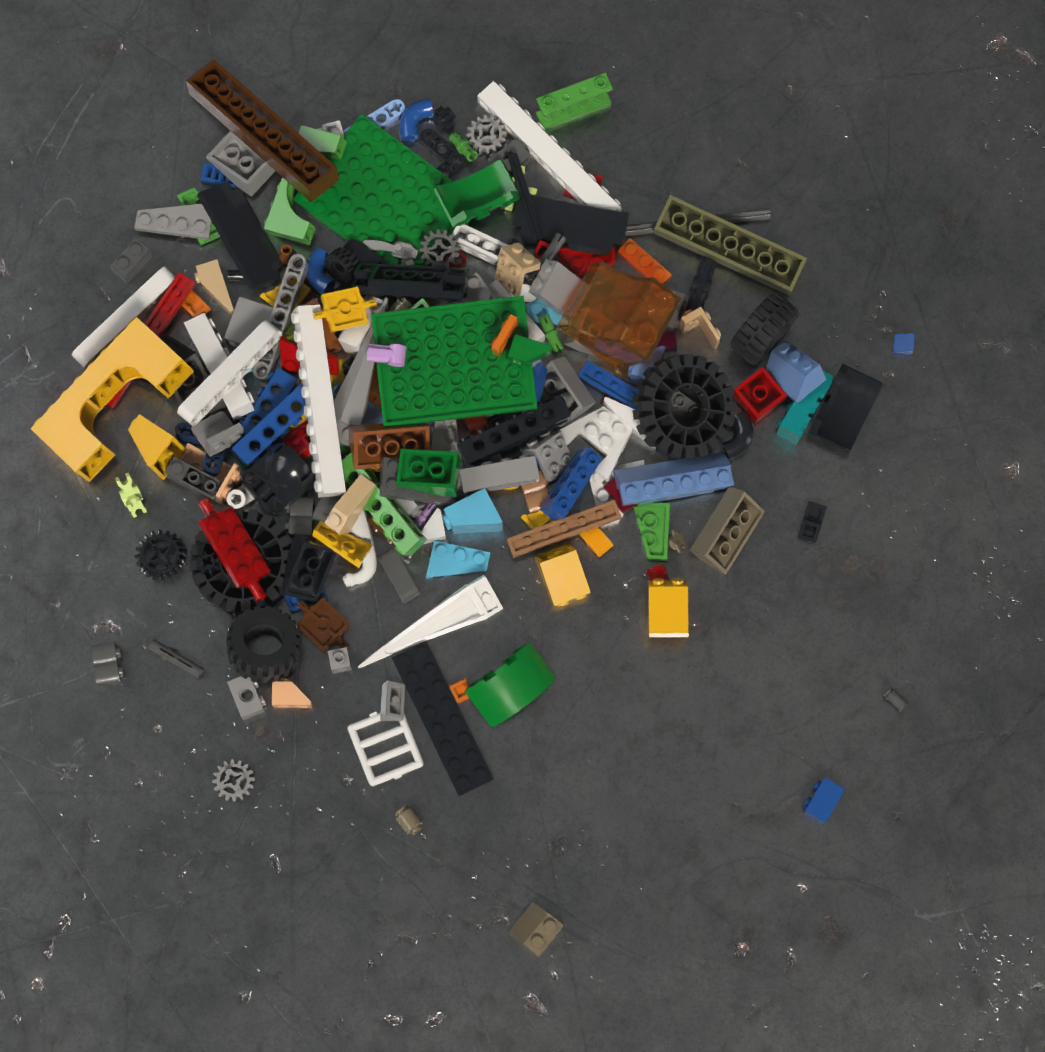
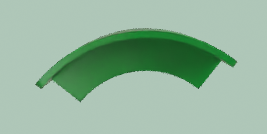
M497 160L486 168L458 181L433 187L453 227L468 224L475 217L477 220L483 219L491 215L489 211L498 207L502 210L520 199L518 189L502 160Z
M530 641L516 648L501 662L502 665L495 671L492 669L476 679L464 691L490 727L500 724L520 711L546 690L556 679Z

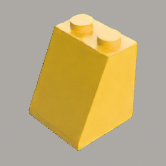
M139 414L131 422L128 431L146 464L162 480H165L167 477L165 471L173 457L180 459L186 449L174 436Z
M570 543L534 556L554 606H564L572 599L580 600L585 598L586 594L591 593L577 551Z
M654 578L652 581H648L647 626L649 637H688L687 581L681 578H674L672 581Z

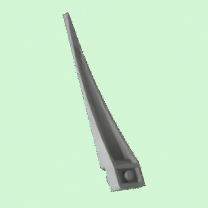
M387 297L384 299L378 313L386 312L388 305ZM372 325L333 401L339 444L350 447L349 426L364 425L375 365V362L367 361L369 344H374Z

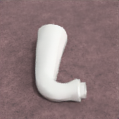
M365 509L362 510L349 534L373 545L362 563L361 570L357 573H346L342 577L346 587H353L356 584L367 582L372 578L377 568L375 545L370 524L367 522L368 517Z

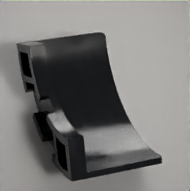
M842 363L828 392L831 396H826L808 433L846 452H850L883 383Z

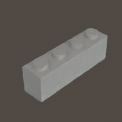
M526 454L520 456V459L504 458L498 463L488 461L482 463L481 466H464L459 471L464 496L472 495L484 488L489 492L538 483L540 478L536 457Z

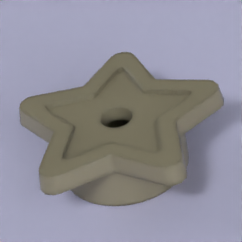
M672 529V535L668 539L669 545L673 550L681 553L682 548H687L683 540V533H677L675 529Z

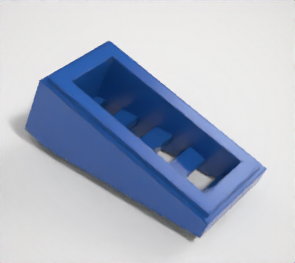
M204 162L200 178L202 184L218 186L228 182L232 190L238 188L234 183L230 184L228 178H226V182H223L224 174L213 164ZM209 171L212 172L211 178L208 177ZM216 173H219L218 180L215 179Z

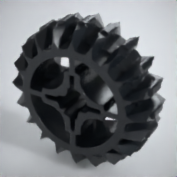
M159 530L158 535H156L154 531H151L152 537L149 538L148 535H145L146 542L140 540L139 544L142 547H136V551L140 553L135 555V558L139 560L136 562V565L142 566L140 572H146L145 576L147 578L152 575L153 581H156L158 576L161 582L164 581V576L171 580L170 574L173 573L174 576H178L176 570L183 571V567L180 564H186L187 562L183 559V557L187 556V552H182L186 549V546L181 545L183 542L181 538L176 540L177 535L175 533L170 536V531L167 530L163 535L162 530ZM168 542L170 545L159 547L155 543ZM151 547L153 550V555L149 558L150 560L146 562V554L149 548ZM156 549L159 552H162L166 562L163 559H160ZM176 549V558L171 564L169 557L173 553L172 551ZM158 564H163L167 568L157 570L151 567L157 566Z

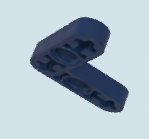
M179 423L176 425L175 436L179 441L201 445L195 435H192V425L190 423ZM227 449L221 451V454L211 457L206 452L203 461V472L212 477L217 476L221 471ZM212 462H214V466H215V467H212V469H209V468H211Z

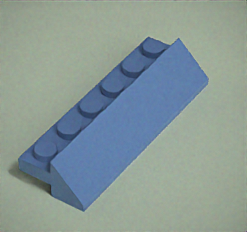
M724 452L613 471L622 506L637 503L641 505L714 492V490L734 486L730 468L732 464Z

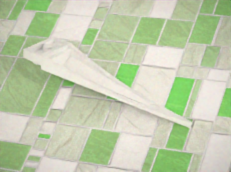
M482 575L469 584H465L359 663L357 667H364L421 642L487 619L502 610L503 607L486 576Z

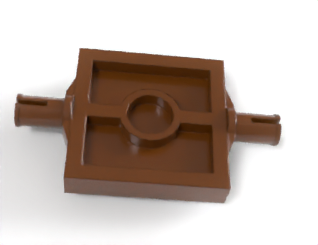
M323 597L311 607L302 599L296 604L304 612L302 619L297 623L298 629L322 652L335 642L341 648L349 646L341 636L350 623Z

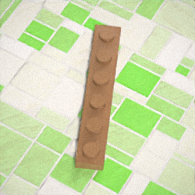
M612 500L564 519L507 538V543L513 558L617 521L622 517L616 501Z

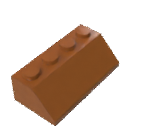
M383 423L349 426V445L354 469L381 467V459L383 457L399 459L400 449L430 450L429 425L421 423L384 427Z

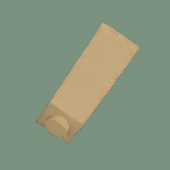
M218 260L197 265V272L194 273L197 284L201 283L203 289L232 317L234 309Z
M360 474L332 508L324 524L339 534H349L377 484L363 474Z

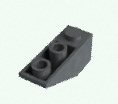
M173 457L165 471L168 479L214 500L223 483L176 457Z

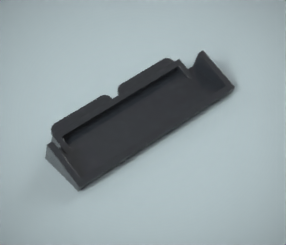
M227 182L200 191L197 196L249 289L270 286L281 276L278 270L283 264L240 188L232 190Z
M530 195L543 234L541 241L550 244L555 234L559 233L561 236L558 242L564 236L566 238L564 243L568 244L570 250L602 256L609 255L610 251L613 250L614 244L623 245L625 242L629 212ZM520 198L517 200L512 226L521 227L520 235H522L524 242L538 244L539 241H534Z

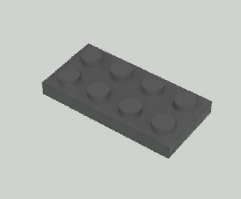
M387 457L381 459L379 496L446 506L455 503L456 497L437 496L396 486L399 459Z

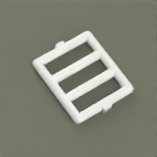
M380 713L369 714L370 717L350 724L347 728L370 786H375L392 778L396 780L401 778L402 774L424 765L405 714L404 719L399 721L400 726L360 741L356 730L381 721ZM404 733L407 744L367 759L364 748ZM411 750L414 762L379 776H374L371 766Z

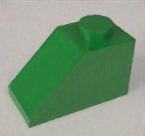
M515 334L508 353V360L516 366H527L550 355L552 346Z

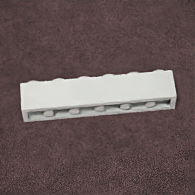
M205 313L184 322L209 374H211L230 353L226 347L222 348L221 344L224 342L219 332L215 334L213 331L216 327L212 319H207ZM243 378L222 398L233 420L254 411L252 406L254 399L250 392H245L244 388L247 386Z

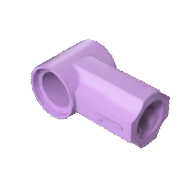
M369 344L367 361L387 363L394 367H404L407 347L400 344H390L389 346Z

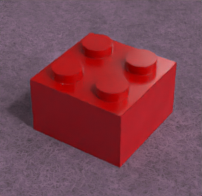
M764 367L733 389L735 394L733 398L744 411H747L755 424L785 402L787 397L786 393Z

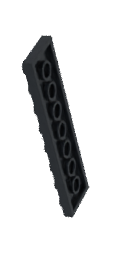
M427 641L391 657L458 796L461 797L494 781Z

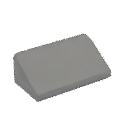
M387 680L382 685L380 720L402 721L404 719L405 685L403 683Z

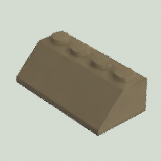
M729 487L690 551L701 561L726 575L765 511L745 491Z

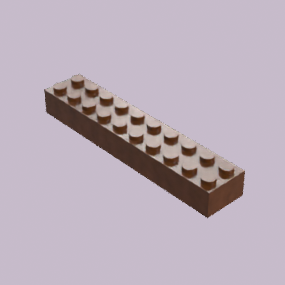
M213 59L186 80L189 94L310 202H313L339 181L337 167L216 60Z

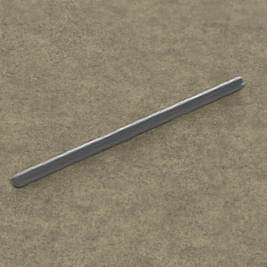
M769 208L716 214L715 216L734 224L768 220L771 218V211ZM657 222L627 225L626 236L653 233Z

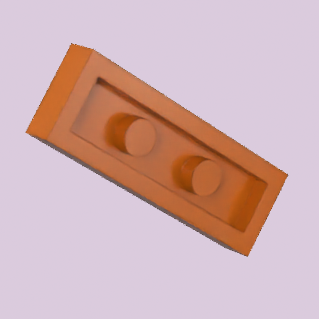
M631 238L617 251V254L658 290L672 276L669 271Z

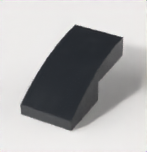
M808 501L798 538L816 543L827 506Z

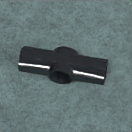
M701 257L696 276L694 275L691 293L685 311L690 309L694 311L699 307L703 309L705 299L708 297L711 288V279L717 263L713 259Z

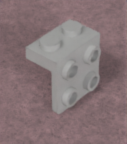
M222 411L191 427V431L210 457L235 445L243 438V427L241 424L233 425Z
M561 431L545 432L536 439L528 441L527 445L521 449L523 455L530 454L531 456H536L547 482H551L563 474L572 460Z

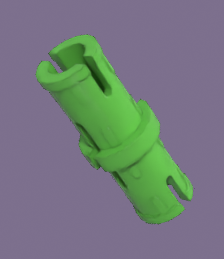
M454 132L457 137L452 133L449 139L456 146L457 151L463 154L468 161L472 162L473 159L475 160L478 153L471 147L470 142L464 139L459 132Z
M549 314L538 318L545 332V338L548 339L552 346L553 353L557 352L558 349H564L557 334L558 330L554 328Z

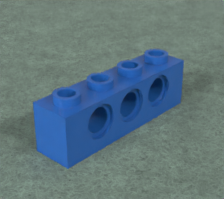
M277 368L275 372L271 371L266 379L269 383L266 387L262 386L256 395L259 399L256 403H252L254 411L250 412L246 419L242 418L239 422L243 427V437L255 427L251 424V419L257 417L263 420L289 395L298 379L280 368ZM272 386H278L281 389V392L279 394H273L270 388ZM264 401L269 402L271 408L264 410L260 404ZM252 441L254 445H258V442Z
M590 447L577 450L540 510L553 521L564 519L603 458Z

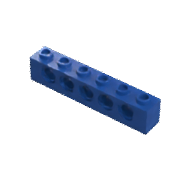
M303 383L231 449L246 467L249 464L253 466L260 459L259 455L263 451L267 453L274 446L273 442L277 438L283 439L289 433L287 429L291 425L295 427L303 420L301 418L304 414L305 398L301 394ZM294 402L299 403L301 411H293L291 404ZM280 415L286 416L287 424H279L277 417ZM266 428L272 429L274 436L271 438L265 437L263 430ZM252 441L258 442L260 449L257 451L251 450L249 443Z

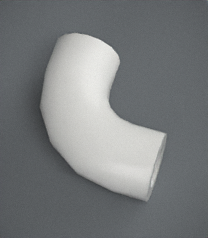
M253 475L246 482L253 483L256 477ZM243 484L237 489L230 491L227 495V503L235 509L241 508L255 499Z

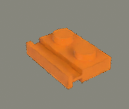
M510 314L509 318L504 321L499 335L492 341V353L500 357L518 326V319L514 315Z

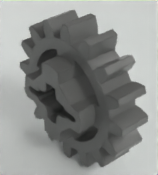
M438 228L436 233L432 229L430 230V236L428 234L424 235L426 241L421 240L420 244L424 247H421L419 251L424 252L421 259H427L426 265L432 263V267L436 265L439 267H443V265L450 267L449 262L453 264L456 262L454 257H459L460 254L456 251L460 250L461 246L456 245L459 239H453L454 233L449 235L447 234L448 229L441 232V229ZM435 238V243L428 245L429 241ZM438 245H440L441 248H444L441 253L439 252V249H435ZM452 252L451 256L444 260L445 254ZM430 254H432L433 256H435V257H436V260L433 259V258L430 256Z

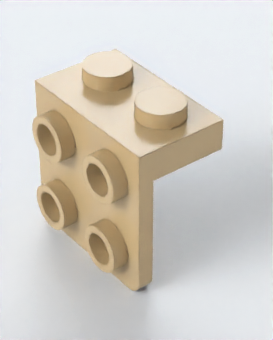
M519 242L501 247L495 278L514 297L520 296L524 275L539 270L541 263Z
M699 307L694 311L690 309L682 314L683 317L679 325L682 334L699 325L713 349L718 348L721 333L716 326L713 327L711 324V317L706 310L703 311Z

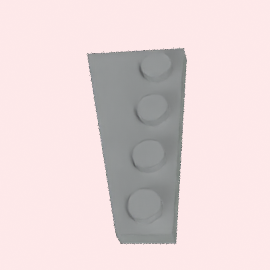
M202 204L138 210L135 222L136 231L205 240L210 239L212 221Z

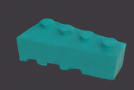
M825 371L823 373L827 380L800 402H790L785 410L787 412L784 418L781 417L776 425V428H778L777 435L794 445H797L835 379L834 376Z

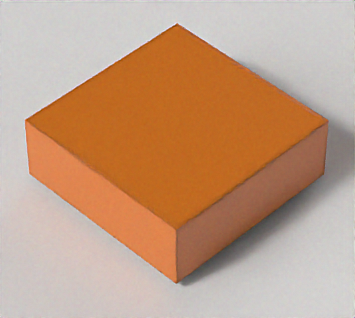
M466 678L449 686L457 704L469 699L464 692L469 686Z

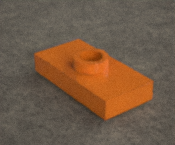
M191 290L181 305L193 318L203 313L206 314L211 310L193 290Z

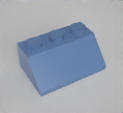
M787 340L771 351L765 368L786 395L797 403L827 380L820 364Z

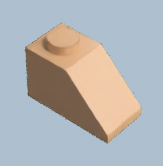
M279 678L277 682L272 681L273 708H312V702L293 682H289V679Z

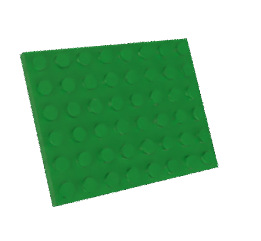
M361 114L344 135L347 144L342 158H328L337 167L339 181L313 202H310L300 192L296 194L293 201L347 242L352 238L366 248L368 247L363 243L364 240L383 241L392 245L396 241L408 243L418 250L417 258L413 259L414 265L428 266L429 264H425L427 259H421L424 252L419 251L421 247H424L420 244L421 240L426 241L424 235L428 234L430 236V230L433 229L436 233L438 228L441 229V232L448 229L447 234L450 235L456 227L452 226L433 187L454 181ZM435 238L431 239L428 245L434 244ZM438 245L435 249H439L440 252L442 248L440 245ZM371 250L388 264L403 265L402 260L404 259L393 257L392 252Z
M524 295L371 314L375 345L389 346L390 344H400L407 347L404 367H394L387 363L376 362L384 427L537 410L532 363L520 367L511 364V361L508 360V353L515 334L529 338ZM512 314L517 317L518 326L500 357L492 353L491 344L494 338L499 335L504 321Z

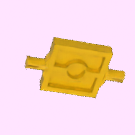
M353 287L322 294L320 297L323 310L313 312L314 320L325 318L331 333L367 325L369 322L366 308L376 307L377 303L375 298L364 301L360 295L359 288Z

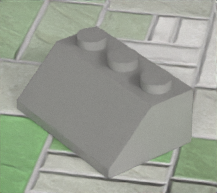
M565 357L552 360L545 366L548 371L541 396L543 404L551 397L556 396L558 398L562 396L571 414V421H573L596 403ZM569 421V422H567V423H565V424L559 426V428L565 426L566 424L570 423L571 421Z

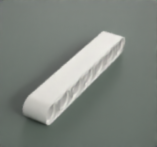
M162 267L90 334L73 351L72 356L87 369V366L100 356L101 351L113 342L115 336L121 334L131 320H134L136 317L141 320L159 303L176 276L167 267Z
M268 320L263 321L179 406L177 414L192 426L200 422L280 340L282 331Z

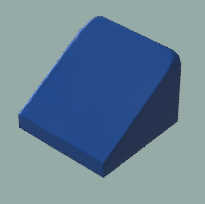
M895 334L893 353L912 355L915 334Z

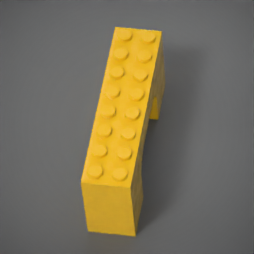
M136 317L127 324L121 334L115 336L113 342L101 351L100 356L87 366L84 373L78 376L67 390L62 392L60 398L48 407L47 412L41 418H38L30 429L77 474L90 482L116 455L96 436L93 428L95 417L126 383L136 378L148 380L169 399L194 370Z

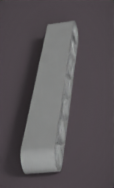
M295 254L289 260L269 319L270 323L282 331L283 337L286 336L291 321V314L295 309L309 267L308 261L301 254ZM303 260L302 267L295 268L296 261ZM291 278H297V283L294 286H289ZM287 295L291 296V301L288 304H283V298ZM280 313H284L285 319L278 322L277 316ZM279 341L271 348L273 349L271 357L266 358L264 355L253 366V374L262 381H266L271 371H274L280 354ZM261 367H266V374L262 376L259 375V369Z

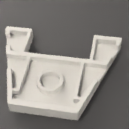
M604 406L559 430L567 446L580 435L606 456L595 470V473L606 482L610 480L618 459L632 434V428Z

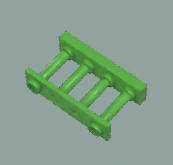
M600 74L536 98L540 111L536 112L539 123L547 130L611 106V100L607 92L612 91L613 88L607 74Z

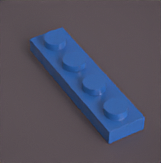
M586 361L578 374L580 379L623 405L637 410V404H632L633 394H639V390L591 361Z

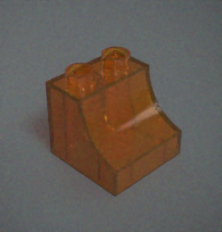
M601 261L589 266L557 328L614 369L648 363L682 298L654 277L633 276Z

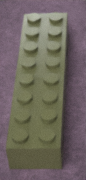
M672 195L669 196L653 231L656 235L704 257L711 258L721 265L786 295L791 294L807 260L806 257Z

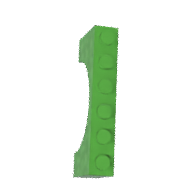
M301 125L297 133L327 159L342 158L347 141L341 135ZM282 177L281 182L277 186L275 199L271 202L269 215L264 221V230L276 237L310 245L316 228L310 222L298 216L293 201L295 188Z

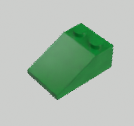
M400 449L396 486L437 496L456 497L461 463L458 452Z

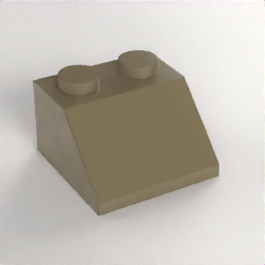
M532 902L508 933L539 958L564 925L543 908Z

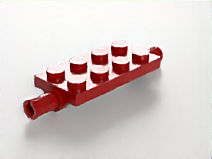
M209 498L203 499L198 505L201 507L206 518L201 519L198 524L235 586L237 588L246 586V588L250 589L256 602L263 600L267 597V594L261 587L259 579L271 572L233 507L217 512Z

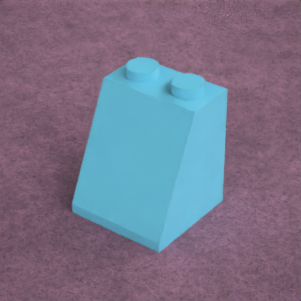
M485 488L444 508L443 523L447 530L451 529L453 534L499 532L503 530V521Z

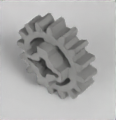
M484 115V119L478 116L477 122L471 121L472 127H467V132L469 133L466 134V137L470 139L469 142L471 146L473 145L472 148L475 151L479 150V155L484 151L489 156V151L495 152L496 148L501 150V143H506L504 138L507 137V132L504 131L505 125H500V119L494 121V116H491L490 119H487V115ZM496 131H498V133H499L498 139H497V137H496V135H495V134H496ZM475 132H477L478 135L477 140H475L474 138Z
M231 759V764L224 761L223 768L217 766L219 773H213L217 777V779L212 780L213 784H217L214 791H220L218 795L220 798L225 795V801L227 802L230 798H232L233 802H236L238 797L243 801L244 794L250 796L248 789H254L251 782H254L255 778L250 777L254 772L252 770L247 771L249 765L245 764L242 766L241 760L237 764H235L234 759ZM232 768L241 769L243 772L236 773ZM226 772L225 779L221 781L222 775ZM233 776L237 779L236 785L229 783ZM247 779L246 785L242 790V783ZM225 789H233L235 793H228Z

